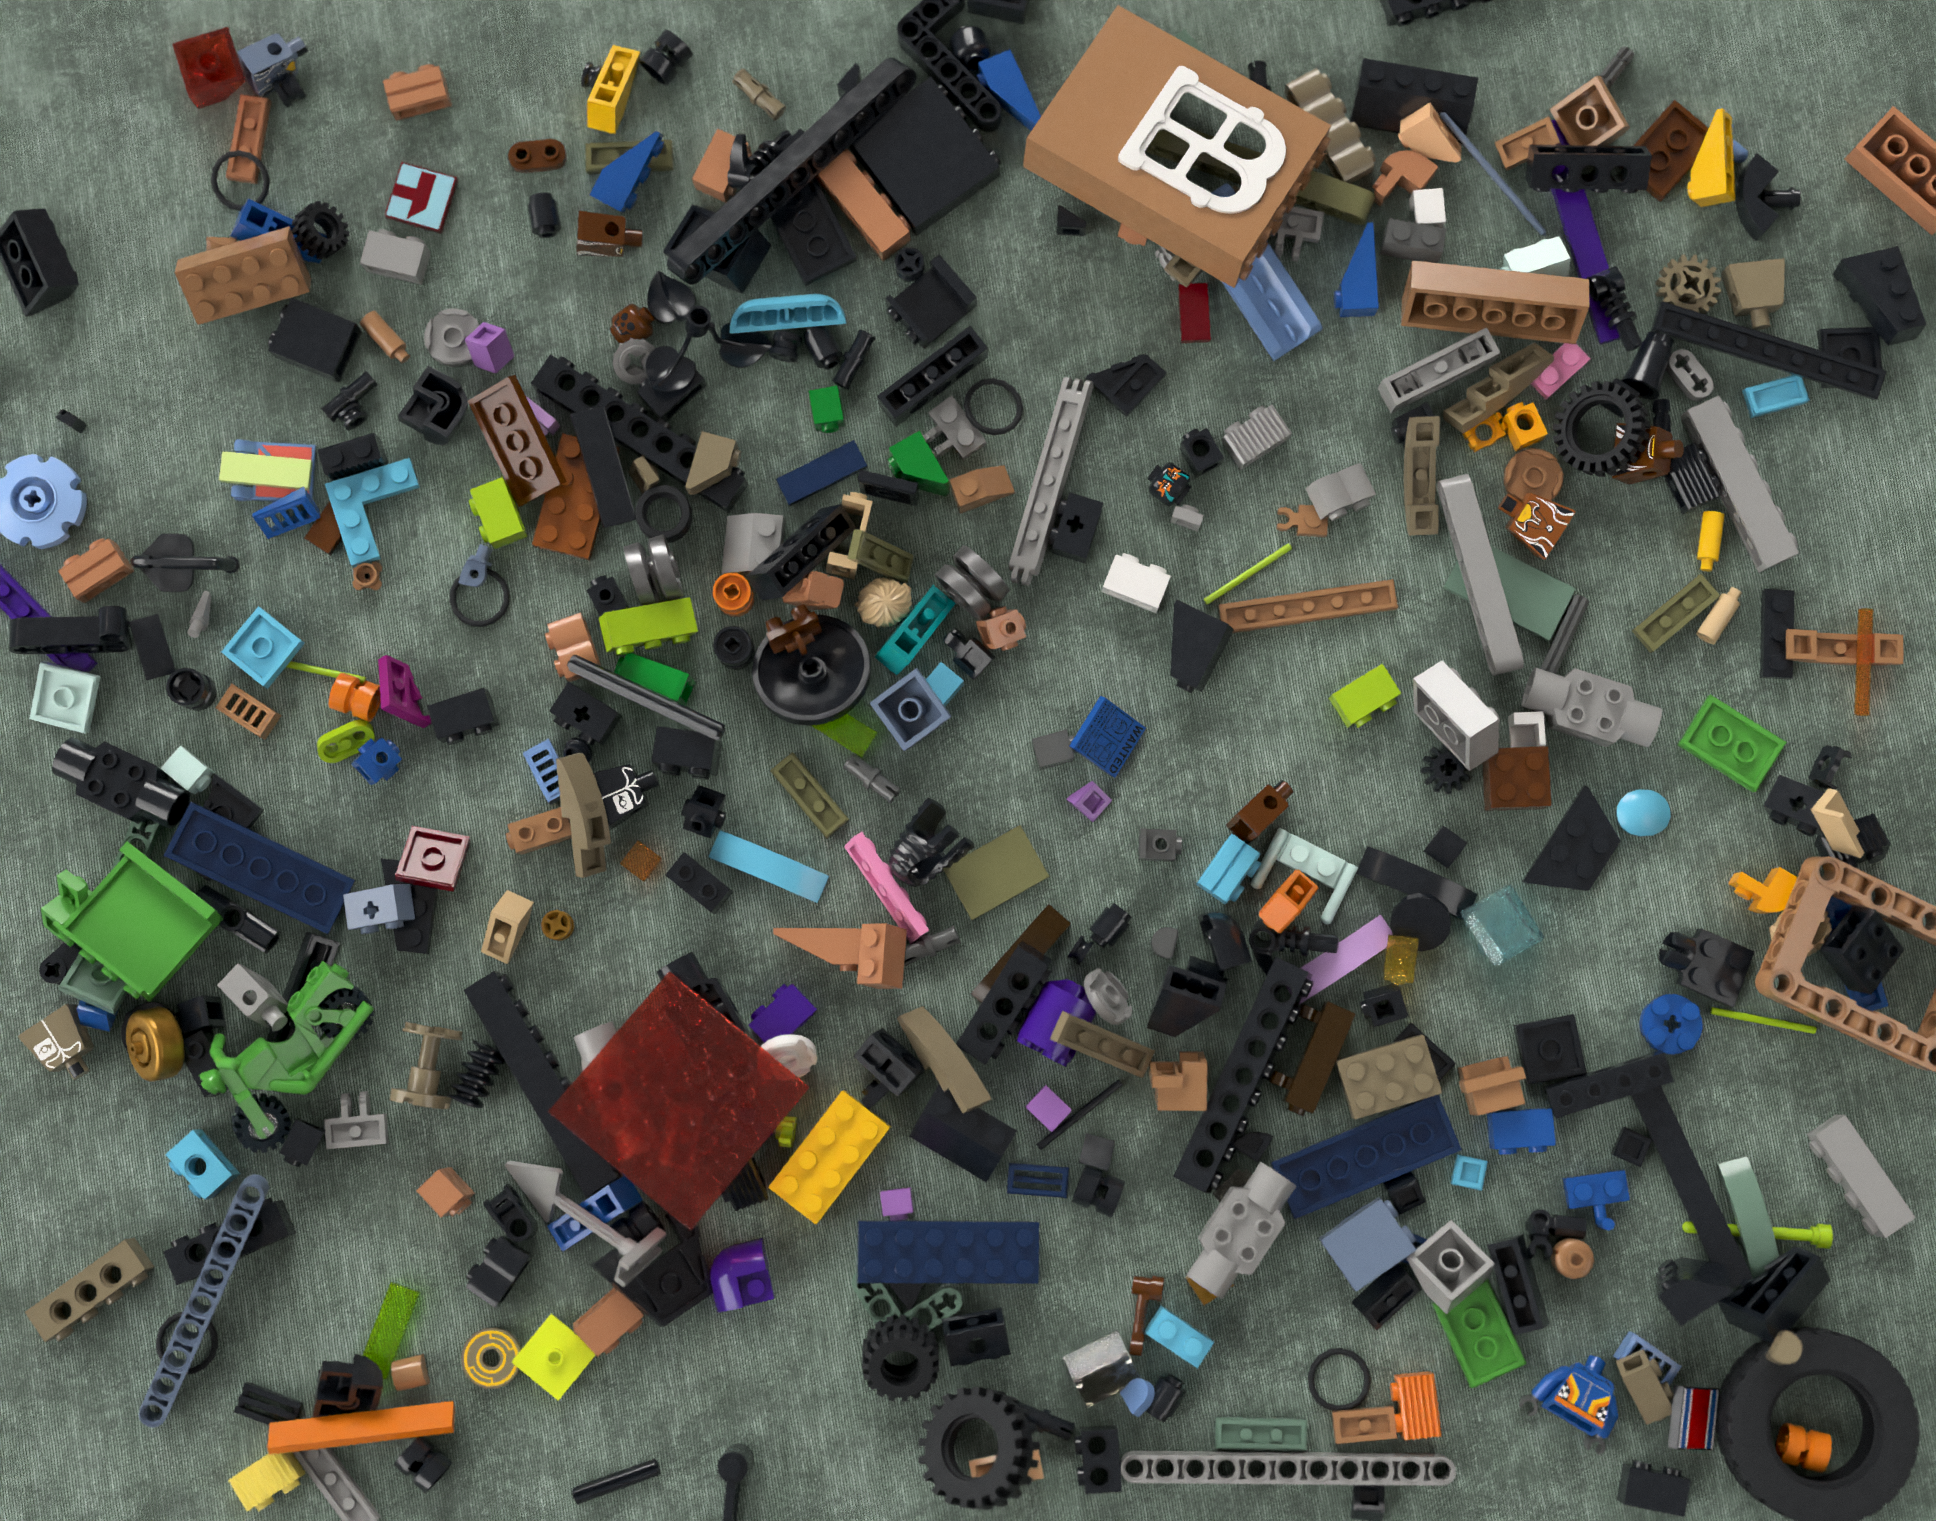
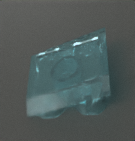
M1511 884L1460 912L1467 929L1472 931L1479 941L1478 950L1481 955L1489 958L1494 966L1506 962L1529 947L1542 942L1545 938Z

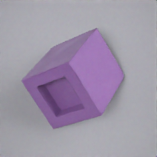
M483 322L465 338L473 363L478 368L496 374L514 357L508 336L503 328Z
M1047 1085L1025 1106L1051 1132L1071 1112V1108Z

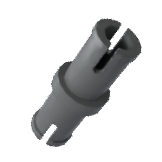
M853 753L850 756L851 760L848 759L843 769L849 771L862 781L863 786L867 790L871 788L887 800L888 803H892L894 801L893 797L898 796L901 788L884 777L879 768H872Z
M953 925L931 936L926 934L922 936V940L907 945L905 948L904 964L907 966L929 955L932 958L937 956V952L955 944H960L961 941L955 926Z

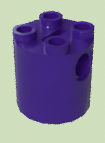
M1069 979L1046 981L1020 1028L1016 1041L1066 1067L1068 1062L1071 1063L1077 1051L1050 1039L1062 1011L1092 1023L1097 1012L1089 1002L1084 987Z

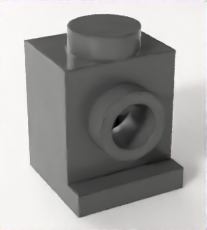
M1147 828L1139 830L1138 860L1174 862L1175 856L1181 855L1182 837H1176V830ZM1156 840H1165L1166 848L1159 850L1155 845Z

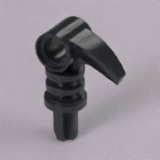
M785 130L773 141H763L759 145V149L748 158L746 134H737L731 149L730 168L727 175L730 187L738 190L745 187L783 152L782 148L794 135Z
M1614 266L1587 277L1586 279H1589V293L1595 302L1603 299L1600 306L1602 309L1607 308V311L1604 312L1605 317H1611V320L1608 321L1609 329L1617 330L1626 351H1633L1642 345V341L1633 323L1637 315L1633 311L1628 312V309L1631 308L1630 303H1624V300L1627 299L1625 293L1620 294V292L1625 290V282L1618 267Z
M1260 919L1252 928L1249 936V945L1253 949L1258 965L1268 975L1274 962L1272 957L1274 951L1284 952L1285 948H1290V952L1294 953L1295 949H1300L1302 956H1308L1309 950L1337 953L1339 938L1335 935L1311 933V926H1305L1303 932L1298 931V927L1294 926L1293 930H1288L1286 927L1282 933H1277L1274 929L1267 927L1263 920ZM1257 932H1267L1271 939L1267 941L1262 940L1258 937Z

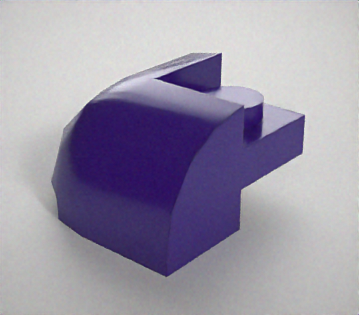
M763 1237L734 1244L723 1249L714 1258L710 1268V1281L717 1312L735 1310L775 1299Z

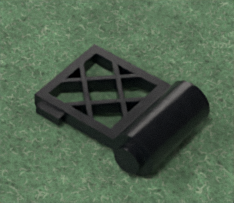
M742 1443L729 1446L719 1459L717 1465L719 1476L726 1482L722 1521H737L741 1480L744 1479L753 1464L754 1459L751 1449Z

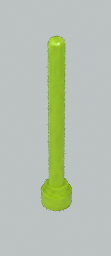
M1691 1221L1683 1223L1682 1229L1684 1232L1697 1234ZM1727 1224L1732 1235L1740 1237L1737 1224ZM1816 1224V1227L1811 1226L1810 1229L1772 1227L1775 1239L1809 1241L1811 1245L1822 1249H1830L1832 1247L1833 1230L1830 1224Z

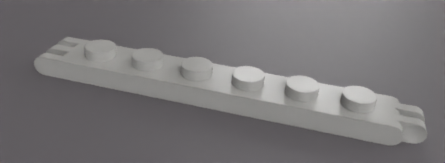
M1071 377L1063 378L1009 562V570H1012L1011 582L1018 584L1021 580L1022 585L1029 586L1033 575L1037 576L1040 572L1093 391V381L1086 380L1083 386V380L1076 378L1072 385Z

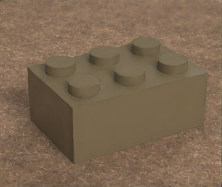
M1422 1034L1343 1057L1335 1062L1349 1111L1354 1120L1442 1094L1429 1049Z

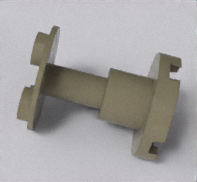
M405 1022V1027L402 1031L423 1035L417 1067L411 1066L407 1089L391 1088L389 1100L399 1103L406 1101L415 1106L449 1110L452 1098L437 1094L441 1071L435 1069L441 1038L462 1041V1031Z

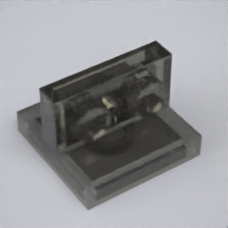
M1118 1330L1063 1357L1087 1408L1121 1392L1131 1380L1140 1378Z

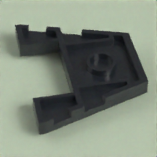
M691 1200L685 1201L665 1215L680 1243L655 1259L625 1287L615 1281L619 1260L621 1259L617 1249L611 1250L590 1264L592 1269L660 1327H665L713 1294L705 1255H702L699 1243L700 1234L698 1226L695 1225L692 1212L694 1208Z

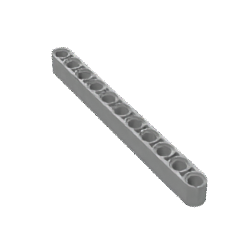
M1128 1451L1120 1459L1121 1474L1124 1479L1131 1483L1443 1486L1450 1484L1456 1476V1468L1453 1462L1440 1453ZM1133 1459L1139 1460L1142 1463L1140 1472L1137 1474L1128 1473L1125 1470L1128 1461ZM1166 1459L1171 1461L1173 1466L1168 1474L1163 1475L1156 1471V1465L1159 1461ZM1199 1460L1203 1463L1202 1471L1195 1475L1188 1473L1187 1465L1189 1462ZM1223 1460H1229L1234 1465L1231 1473L1227 1475H1222L1217 1470L1219 1463ZM1255 1460L1264 1463V1469L1259 1475H1251L1248 1472L1250 1463ZM1287 1460L1294 1462V1470L1291 1474L1282 1475L1279 1473V1466L1282 1462ZM1315 1461H1322L1325 1464L1323 1473L1317 1476L1310 1474L1311 1464ZM1346 1461H1353L1355 1463L1353 1474L1349 1476L1342 1475L1340 1471L1342 1464ZM1378 1461L1385 1462V1472L1381 1476H1373L1371 1472L1373 1464ZM1410 1461L1415 1462V1473L1411 1476H1404L1402 1474L1404 1464ZM1438 1462H1445L1447 1465L1445 1474L1439 1477L1434 1476V1465Z

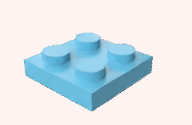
M258 606L221 653L259 684L268 689L305 643Z

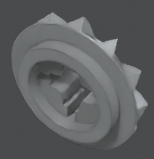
M630 338L629 341L620 343L619 348L613 353L612 365L617 376L624 382L641 384L647 378V357L655 347L643 338L641 340ZM630 353L636 357L643 355L640 358L643 368L636 364L630 366L631 360L628 354Z

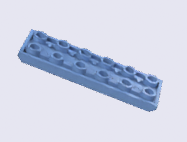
M1228 183L1212 192V194L1219 197H1230L1236 194ZM1268 243L1263 255L1260 258H1255L1252 263L1253 269L1245 281L1240 279L1235 288L1224 282L1222 283L1273 361H1275L1323 328L1319 319Z

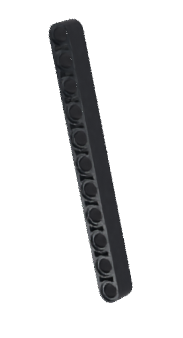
M893 57L884 60L669 255L667 260L668 269L687 284L694 285L700 282L903 98L915 85V71Z

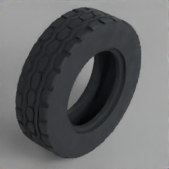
M1816 1327L1789 1329V1332L1796 1335L1802 1344L1800 1358L1791 1364L1778 1365L1766 1359V1354L1772 1343L1761 1339L1759 1343L1755 1342L1744 1351L1745 1354L1742 1357H1738L1730 1368L1731 1372L1724 1379L1721 1386L1722 1392L1719 1394L1716 1432L1719 1433V1437L1717 1439L1721 1453L1725 1455L1724 1461L1731 1474L1735 1475L1737 1482L1760 1503L1794 1521L1864 1520L1865 1516L1870 1517L1883 1509L1882 1506L1889 1504L1897 1496L1898 1490L1904 1487L1911 1475L1909 1472L1911 1468H1914L1918 1454L1916 1450L1919 1447L1920 1438L1918 1412L1913 1404L1915 1400L1909 1386L1904 1384L1905 1379L1898 1369L1891 1365L1892 1362L1881 1352L1876 1351L1874 1347L1854 1337ZM1812 1375H1831L1842 1381L1851 1390L1859 1404L1863 1423L1859 1445L1849 1461L1831 1473L1819 1476L1796 1474L1782 1462L1774 1448L1770 1431L1773 1408L1784 1390L1794 1382Z

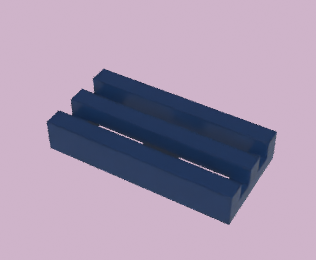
M1009 1163L1007 1193L1067 1198L1069 1167ZM1014 1170L1062 1173V1179L1014 1175ZM1013 1183L1062 1185L1061 1191L1013 1187Z

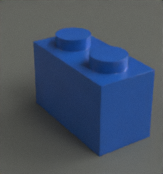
M1551 1108L1487 1113L1489 1148L1498 1149L1499 1155L1517 1154V1148L1528 1147L1529 1153L1547 1152V1146L1556 1145L1553 1110Z

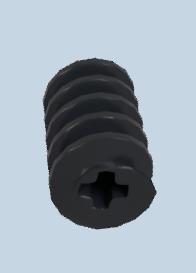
M473 1039L472 1043L478 1050L467 1051V1054L473 1061H462L461 1064L468 1071L467 1073L457 1072L456 1076L462 1083H452L451 1087L457 1093L456 1095H447L467 1106L483 1108L484 1103L478 1097L489 1096V1092L483 1086L494 1085L495 1082L489 1075H499L500 1071L494 1064H504L505 1060L499 1054L500 1051Z

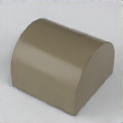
M1787 1330L1779 1332L1766 1354V1359L1778 1365L1796 1362L1802 1354V1344L1799 1338Z

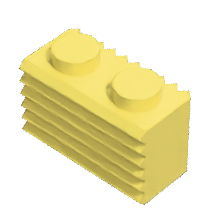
M292 1452L267 1454L228 1481L246 1511L248 1512L256 1507L259 1512L274 1502L272 1496L280 1490L285 1495L299 1486L300 1482L298 1479L305 1475V1471Z

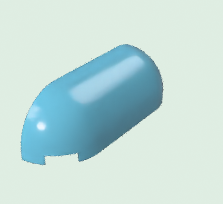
M823 294L751 299L741 304L733 313L730 321V334L846 324V317L839 303Z

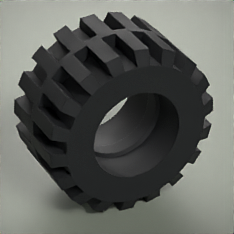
M900 1315V1319L894 1320V1317L890 1316L887 1317L886 1323H883L881 1320L877 1322L875 1330L870 1328L867 1332V1339H864L862 1350L863 1376L865 1380H868L870 1389L874 1390L877 1388V1395L883 1397L886 1394L888 1395V1400L895 1401L896 1397L902 1398V1402L908 1401L909 1396H913L914 1399L921 1397L920 1391L927 1392L931 1389L930 1383H935L937 1372H939V1351L936 1336L933 1331L929 1332V1326L925 1322L919 1325V1319L912 1317L911 1320H906V1315ZM895 1351H907L917 1357L913 1362L900 1366L885 1360L887 1355Z

